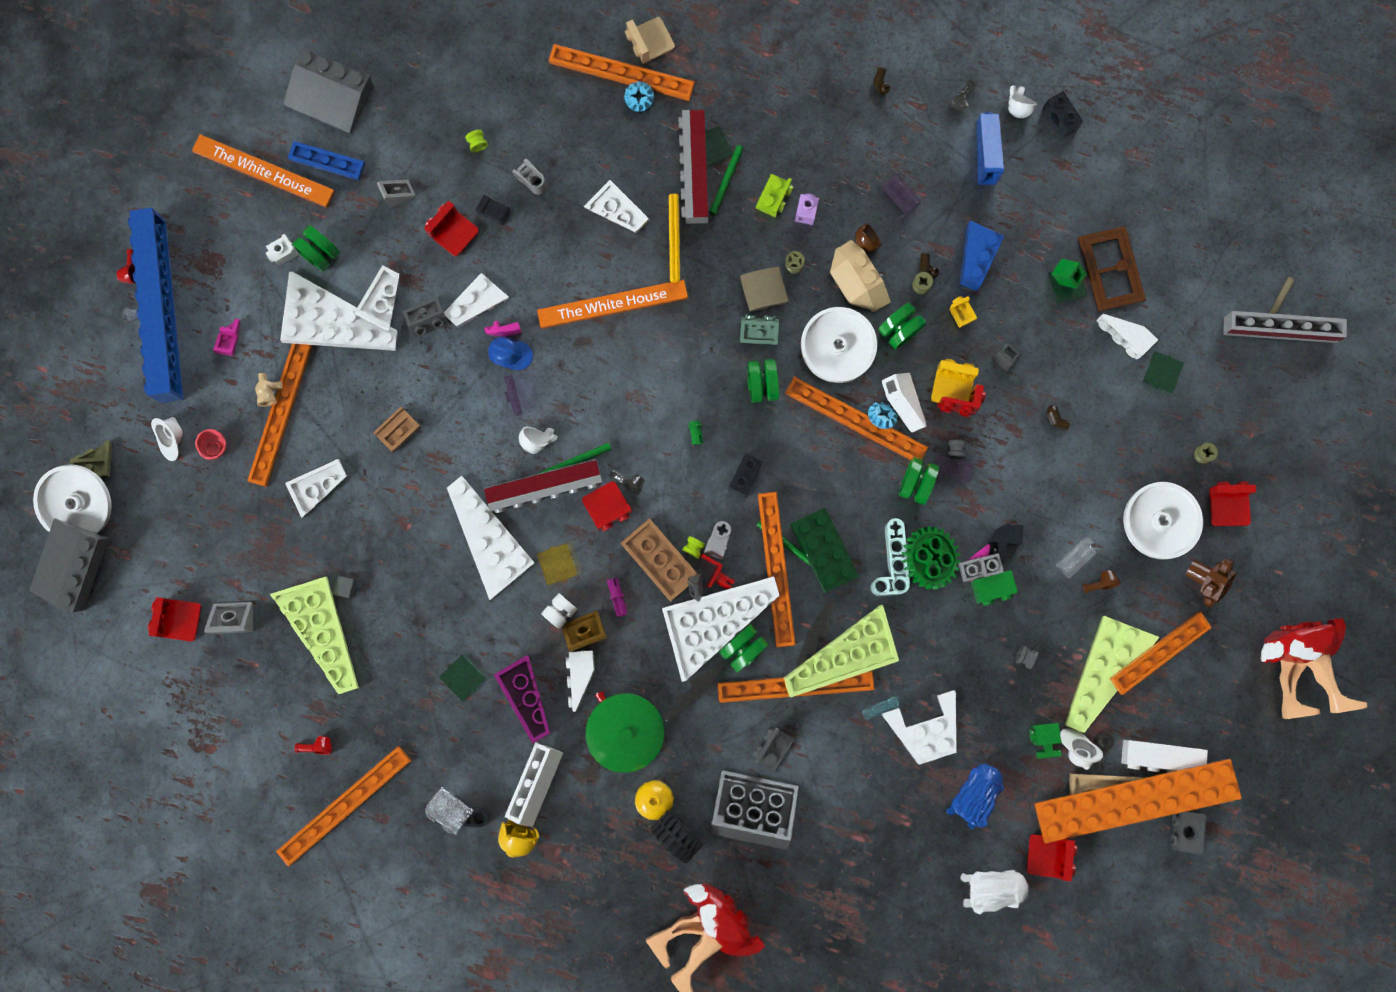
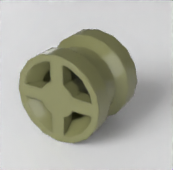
M793 251L787 255L785 267L790 273L796 274L803 269L805 263L803 254Z
M926 272L918 273L912 283L913 290L918 294L927 293L933 284L932 276Z
M1204 443L1194 451L1196 461L1201 464L1213 461L1218 455L1217 447L1212 443Z

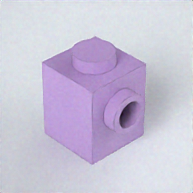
M809 193L801 194L795 221L813 225L819 198Z

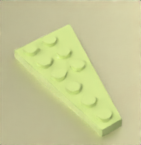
M328 577L270 594L306 648L311 652L317 664L325 672L326 677L337 693L342 694L358 689L359 686Z
M879 605L785 676L784 681L789 697H794L898 662L899 658L883 605Z
M1102 616L1064 726L1085 733L1118 691L1110 677L1152 647L1159 637Z

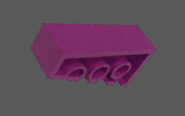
M527 655L495 673L494 677L530 741L534 744L550 735L530 659Z

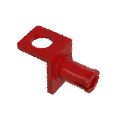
M701 554L700 558L716 566L705 587L711 588L712 584L717 583L727 590L733 587L731 585H734L735 580L721 573L723 565Z

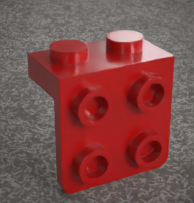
M448 200L446 204H442L439 207L438 213L426 222L424 230L430 238L451 255L458 257L479 233V229L461 215L455 205Z
M976 384L971 391L969 402L942 397L937 403V408H941L940 411L945 413H952L954 411L959 412L961 416L970 417L979 410L981 404L985 401L986 392H983L984 386Z
M614 481L605 484L582 498V502L599 532L610 530L614 527V523L629 519L631 517L630 514L633 513Z
M1218 482L1216 486L1209 488L1211 524L1213 526L1250 525L1249 495L1256 493V485H1249V482H1236V485H1229V482Z
M156 597L151 607L153 614L152 620L148 623V636L190 642L195 641L202 608L201 604Z
M1031 834L1028 846L1027 873L1072 882V877L1075 876L1073 858L1077 854L1075 841L1066 838L1044 843L1042 835Z

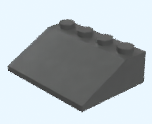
M302 48L294 64L283 105L351 134L374 84L369 76Z
M54 518L29 591L52 605L69 612L83 611L109 538Z
M722 770L709 834L787 850L791 841L799 786Z

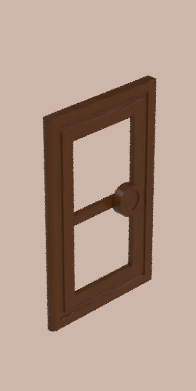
M1125 226L1078 237L1099 312L1146 301ZM1118 239L1124 260H1119L1116 266L1098 270L1091 244ZM1113 270L1123 272L1127 270L1133 293L1106 299L1099 273Z

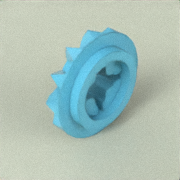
M638 81L631 83L626 88L624 98L630 109L641 112L647 110L652 105L654 93L647 83ZM638 89H640L641 94L644 95V97L640 99L639 104L637 98L633 97L634 95H637Z
M883 401L880 403L875 402L868 410L869 420L879 428L889 429L897 422L898 414L895 413V409L891 408L890 404L885 405Z

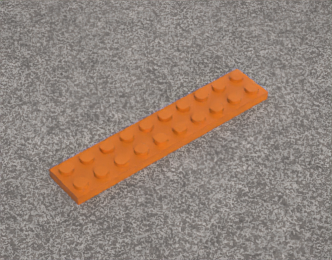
M1225 759L1036 802L1034 806L1044 843H1049L1242 798L1231 759Z

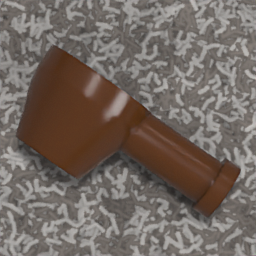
M1107 570L1101 573L1099 582L1082 584L1084 594L1099 589H1112L1121 584L1114 571Z

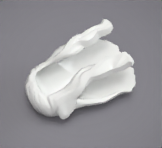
M1015 870L1004 872L977 871L974 874H961V880L964 882L970 881L971 885L970 899H964L963 905L964 907H972L974 912L978 914L986 911L995 912L1006 906L1018 908L1019 904L1025 901L1028 896V884L1024 876L1015 872Z

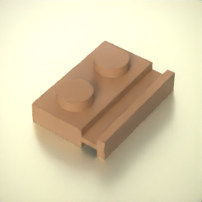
M400 407L373 433L394 453L421 426Z

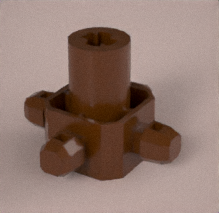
M1226 558L1214 568L1194 560L1188 568L1186 577L1202 585L1200 593L1205 596L1203 600L1204 605L1212 607L1228 593L1236 577V572L1232 571L1233 562Z

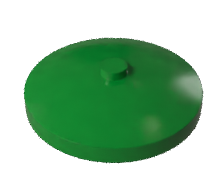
M631 693L615 694L602 700L592 710L586 724V742L594 759L603 767L620 773L634 772L650 764L658 755L664 740V725L659 712L647 699Z

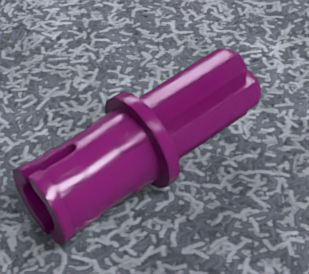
M619 579L607 580L606 583L611 595L610 600L613 602L616 616L622 617L627 615L628 612L623 598L625 595L622 594Z

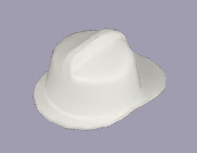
M174 417L165 420L153 419L151 426L162 454L170 461L176 460L179 453L178 444L183 436L181 427Z
M1066 728L1060 732L1061 742L1068 749V757L1073 764L1088 770L1094 762H1098L1103 758L1101 749L1079 731Z

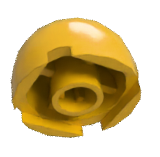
M651 780L645 782L636 792V809L642 817L648 820H659L667 810L671 811L673 807L674 796L672 790L661 781Z
M508 820L505 824L502 822L498 835V842L502 850L508 856L514 858L528 855L535 848L539 839L537 829L533 828L531 830L527 826L519 825L511 820Z

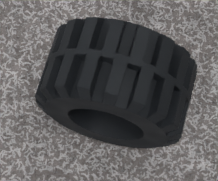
M667 810L651 827L655 838L680 862L687 864L703 846L701 839L671 811Z

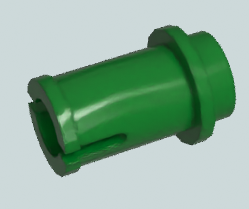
M700 421L689 422L688 429H690L692 445L704 443L701 431L703 425L700 424Z

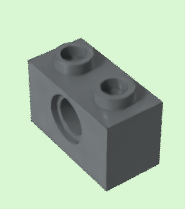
M1186 811L1173 815L1174 834L1171 835L1173 850L1203 854L1206 814ZM1189 826L1191 832L1189 836L1186 837L1184 835V829Z

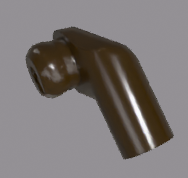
M878 68L873 85L879 94L885 95L890 91V85H887L883 80L886 70Z
M922 253L920 270L921 272L929 273L935 279L939 276L940 271L938 268L930 265V254Z
M1049 406L1046 415L1050 424L1068 430L1071 421L1061 418L1057 406Z

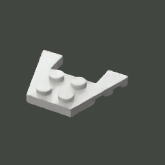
M955 690L937 695L943 716L909 727H905L899 708L882 713L883 718L888 722L919 765L956 753Z

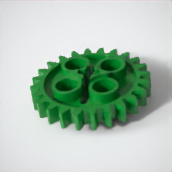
M930 526L917 529V532L911 533L912 537L907 538L909 544L903 545L907 552H902V555L906 556V559L902 560V562L908 565L904 570H910L908 577L914 576L913 583L919 582V587H926V589H939V587H946V584L952 583L951 578L957 577L954 572L960 570L956 567V564L961 563V561L957 560L961 553H956L955 551L959 546H953L955 539L949 540L950 533L944 534V529L938 530L937 527Z

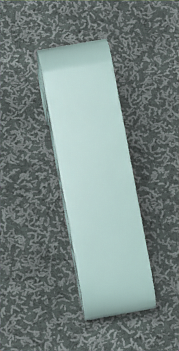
M894 518L885 526L889 577H880L872 582L871 591L876 596L900 595L908 591L910 586L909 570H904L908 565L902 562V560L906 559L902 552H907V549L903 547L906 544L905 526L902 520ZM893 524H895V527H899L896 531V537L900 536V538L891 539L895 535L894 529H890ZM893 542L900 544V552L893 551ZM895 561H899L902 564L903 568L901 571L894 569L893 564ZM897 580L904 583L902 591L897 590L895 587ZM877 582L884 583L885 590L883 592H879L876 589Z

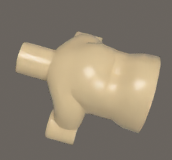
M259 373V382L255 386L257 405L268 407L277 404L273 390L283 389L282 382H270L267 380L266 373Z

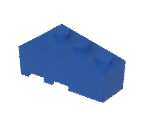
M970 220L965 232L960 284L977 292L1004 236Z

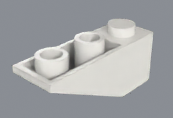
M1102 314L1096 320L1099 323V327L1104 331H1108L1112 335V339L1117 344H1121L1132 358L1139 359L1158 341L1144 326L1106 314Z
M910 373L894 374L882 380L887 399L910 432L913 433L927 427Z
M594 651L569 652V657H566V667L570 668V676H567L568 688H571L572 696H568L569 708H572L573 711L578 710L595 672Z

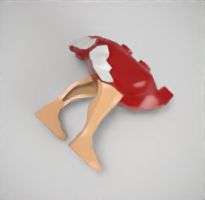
M1343 618L1329 619L1327 624H1322L1321 621H1308L1294 626H1280L1281 630L1273 631L1264 639L1261 661L1265 663L1281 661L1282 671L1279 678L1283 689L1281 708L1283 719L1321 714L1320 709L1301 705L1296 700V684L1307 665L1313 670L1316 681L1326 690L1329 696L1331 713L1367 708V702L1343 696L1334 678L1330 657L1336 654L1344 639L1346 625Z
M709 884L692 885L684 889L685 895L688 896V901L692 905L697 906V912L691 916L681 917L671 927L657 932L646 939L654 954L667 969L670 966V957L667 951V943L670 939L684 933L702 935L700 941L692 948L690 959L686 966L671 976V980L679 992H694L691 975L702 962L716 951L721 950L733 956H747L757 954L765 947V943L758 934L751 937L747 927L749 925L747 922L748 918L741 909L737 911L732 897L729 894L725 895L721 890Z

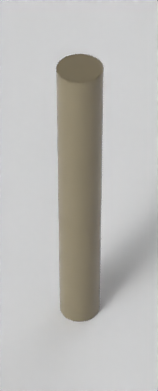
M1288 277L1269 314L1278 313L1295 282L1293 278Z

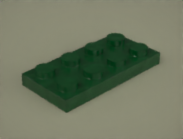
M826 508L790 524L823 593L859 577Z

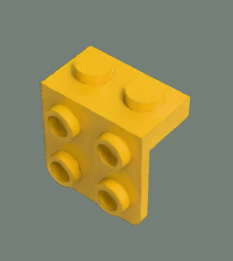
M952 359L941 360L936 371L931 401L938 403L942 397H949L969 402L973 382L978 376L979 368H975L973 364L969 363L957 364Z

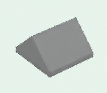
M252 602L213 604L204 629L205 633L253 632Z

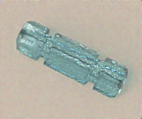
M892 697L888 701H882L871 706V708L862 710V715L865 720H869L874 715L878 716L889 711L890 708L898 707L900 704L897 697Z

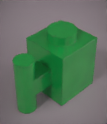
M1059 723L1031 725V730H1029L1030 741H1033V745H1043L1042 751H1036L1037 759L1061 757V750L1053 749L1052 744L1061 743Z

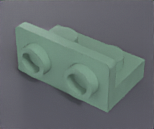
M746 314L745 317H741L740 343L778 345L779 319L773 315H764V318L756 317L757 315Z

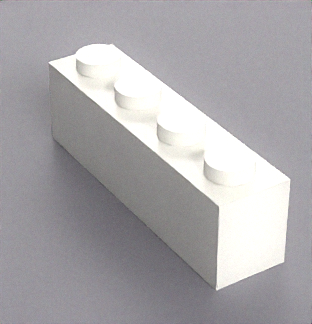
M1123 740L1121 763L1128 764L1127 768L1140 770V766H1146L1147 771L1159 772L1160 768L1167 769L1168 773L1207 764L1208 750Z
M535 743L506 812V818L519 825L533 827L563 752L548 745Z

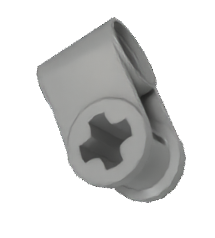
M525 158L523 160L524 163L516 170L514 169L512 173L534 194H543L547 189L545 178ZM536 181H541L540 185H533Z
M720 521L716 523L704 554L723 559L731 534V527L727 522ZM726 526L728 532L719 535L720 532L717 529Z

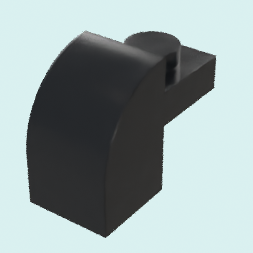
M1006 524L995 529L989 536L988 544H995V547H992L991 555L999 553L1001 563L1006 562L1007 545H1022L1023 525Z

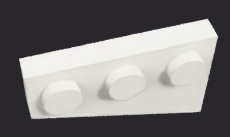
M611 180L584 206L586 209L635 233H638L649 221V218Z
M382 265L357 307L355 314L389 332L399 274Z
M481 273L444 314L456 327H460L477 318L481 313L495 308L496 305L506 302L510 298Z
M337 459L286 482L285 484L301 518L306 516L347 477V474L340 459Z

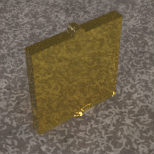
M567 543L554 548L550 547L549 550L537 553L547 586L559 581L564 582L565 579L577 576Z

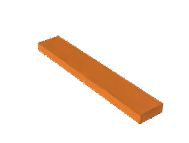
M1197 612L1110 677V680L1118 692L1124 695L1212 628L1202 612Z

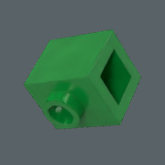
M1061 259L1052 275L1059 285L1077 289L1087 273L1079 262Z

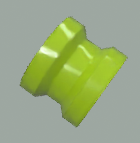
M474 130L466 135L465 138L470 143L471 152H480L488 146L487 141L483 139L484 134L482 130Z
M689 536L687 539L688 543L682 550L691 556L700 558V552L705 548L706 544Z

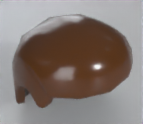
M868 223L857 229L855 233L856 243L865 252H874L881 246L878 235Z

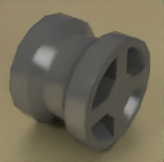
M949 440L948 446L950 451L947 452V456L959 459L966 458L965 448L968 442Z
M1023 645L1016 656L1015 663H1022L1026 668L1031 669L1037 659L1038 651H1031L1027 646Z

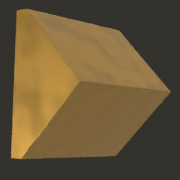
M598 611L568 621L562 627L569 652H574L608 639Z

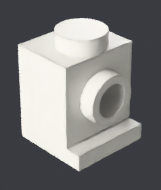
M285 234L266 246L268 252H266L267 257L271 262L275 261L279 266L298 256V253Z

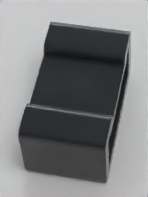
M483 195L476 207L479 215L503 226L511 212L508 206L486 195Z

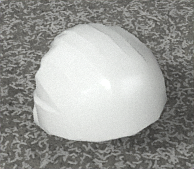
M1016 86L1010 87L1008 110L1017 118H1026L1032 115L1037 106V103L1023 95L1025 91L1023 86L1018 87L1017 90Z
M523 427L519 433V443L525 451L536 454L544 449L546 445L554 442L558 436L553 434L554 429L547 428L545 432H542L533 427Z

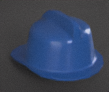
M509 337L496 338L491 342L488 349L489 358L493 363L512 370L525 369L530 365L533 358L532 350L528 344Z

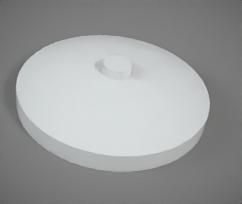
M845 307L828 308L817 313L807 323L801 338V353L807 367L819 378L834 383L849 382L862 376L873 363L877 352V337L871 323L859 312Z
M63 465L54 468L41 477L34 491L35 513L42 526L48 532H50L54 518L97 534L104 529L109 521L112 503L108 488L97 474L85 467Z
M1156 482L1144 486L1132 495L1125 507L1123 523L1129 541L1138 551L1155 559H1172L1187 553L1195 546L1202 532L1203 516L1197 500L1186 489L1169 482Z

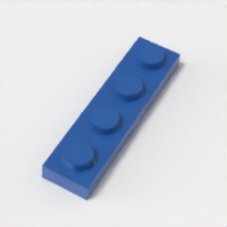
M293 141L288 155L290 161L360 181L365 167L364 161Z

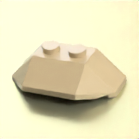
M852 240L838 247L835 250L830 274L849 304L872 312H876L890 304L891 301L885 284L865 251Z

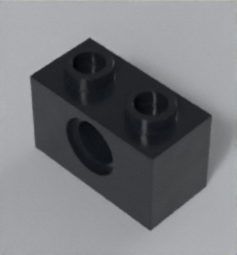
M1064 91L1048 99L1042 108L1062 139L1077 131L1083 123L1082 118Z
M745 453L728 490L746 499L763 461Z

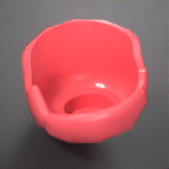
M214 429L202 431L198 434L195 441L199 455L207 460L220 458L224 455L227 448L223 435Z

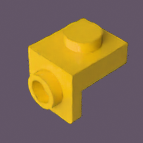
M960 296L952 301L953 304L949 308L959 328L977 320L969 304V296L965 298Z

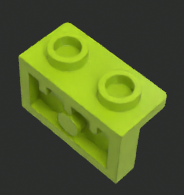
M771 174L759 198L756 209L774 217L777 216L778 212L782 213L786 204L784 199L786 196H790L794 187L791 185L792 179L788 178V180Z

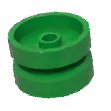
M308 225L302 233L309 243L298 237L291 245L307 262L317 267L320 271L325 272L330 263L323 254L335 260L341 251L314 227Z
M907 303L895 311L878 328L883 337H889L895 333L889 340V344L894 350L906 344L927 324L921 315L912 318L916 309L911 303Z
M775 359L764 360L763 372H761L760 363L757 360L748 361L747 383L751 402H762L763 390H765L768 401H778L779 385Z
M913 456L904 475L898 496L908 499L916 489L914 502L925 505L934 488L939 466L928 463L922 472L923 460Z
M751 624L719 652L725 660L730 659L735 653L738 655L731 662V667L737 673L746 665L749 666L761 655L760 652L769 645L763 637L758 638L754 643L750 642L757 634L756 629Z

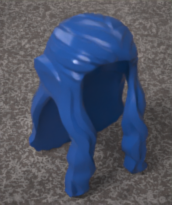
M987 764L976 766L953 799L950 808L946 809L947 813L953 815L956 812V814L968 822L967 825L972 830L975 829V826L981 828L986 826L988 818L994 811L996 798L1004 790L1001 772Z

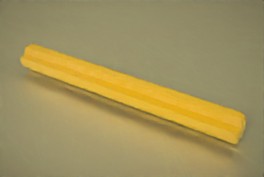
M678 194L669 195L670 281L672 283L680 282Z

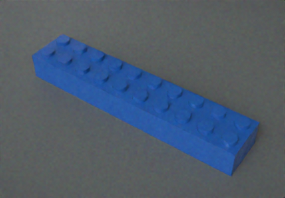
M153 208L129 211L128 225L132 236H130V244L133 247L131 259L133 265H135L133 279L137 285L135 298L139 309H137V317L140 320L138 332L142 339L140 352L144 358L142 372L146 379L144 391L147 396L160 403L184 400L166 220Z

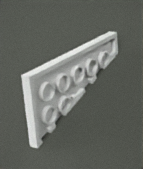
M461 476L448 486L447 490L491 601L531 568L535 562L494 513L489 511V507Z

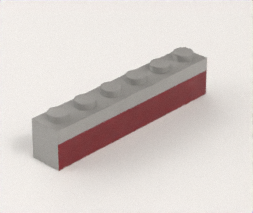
M682 110V117H679V129L683 128V135H679V144L683 146V152L680 153V164H684V170H680L681 182L685 184V188H681V200H685V206H681L682 218L686 217V224L708 223L705 111Z
M1231 311L1224 316L1223 335L1338 343L1345 339L1347 334V319Z
M592 459L484 488L489 511L495 510V513L506 511L508 506L513 505L514 508L525 506L524 502L532 500V503L544 501L543 497L551 496L552 499L562 496V492L569 491L570 494L579 492L581 487L588 486V489L598 487L599 483L602 482L597 459Z

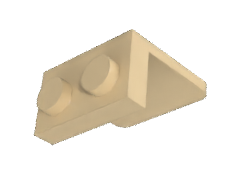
M656 17L637 27L633 20L626 22V37L628 41H632L634 53L637 57H640L643 64L674 50V42L660 17Z

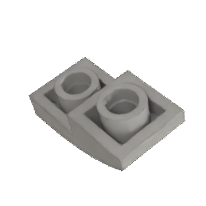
M999 553L958 563L963 582L1004 572Z

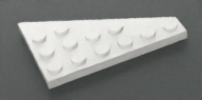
M289 272L280 339L282 343L396 351L398 332L390 327L388 332L355 314L357 309L355 306L300 275Z
M775 577L701 597V600L698 602L693 599L662 608L682 682L687 681L780 596Z

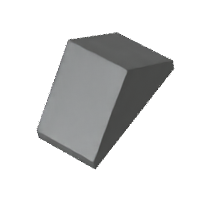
M409 180L377 182L389 208L416 196Z

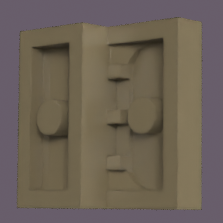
M779 266L753 271L740 276L750 312L764 310L770 306L783 305L789 302Z

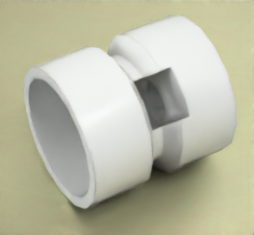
M558 593L552 600V606H547L541 614L560 630L567 622L566 618L572 617L578 609Z

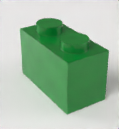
M1011 570L971 581L977 604L983 603V606L995 603L994 599L1001 598L1002 601L1012 599V594L1018 593Z

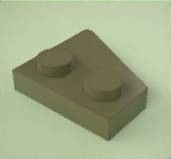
M110 440L103 442L104 445L96 449L91 448L85 451L84 454L70 459V465L85 467L93 471L100 478H110L112 442Z

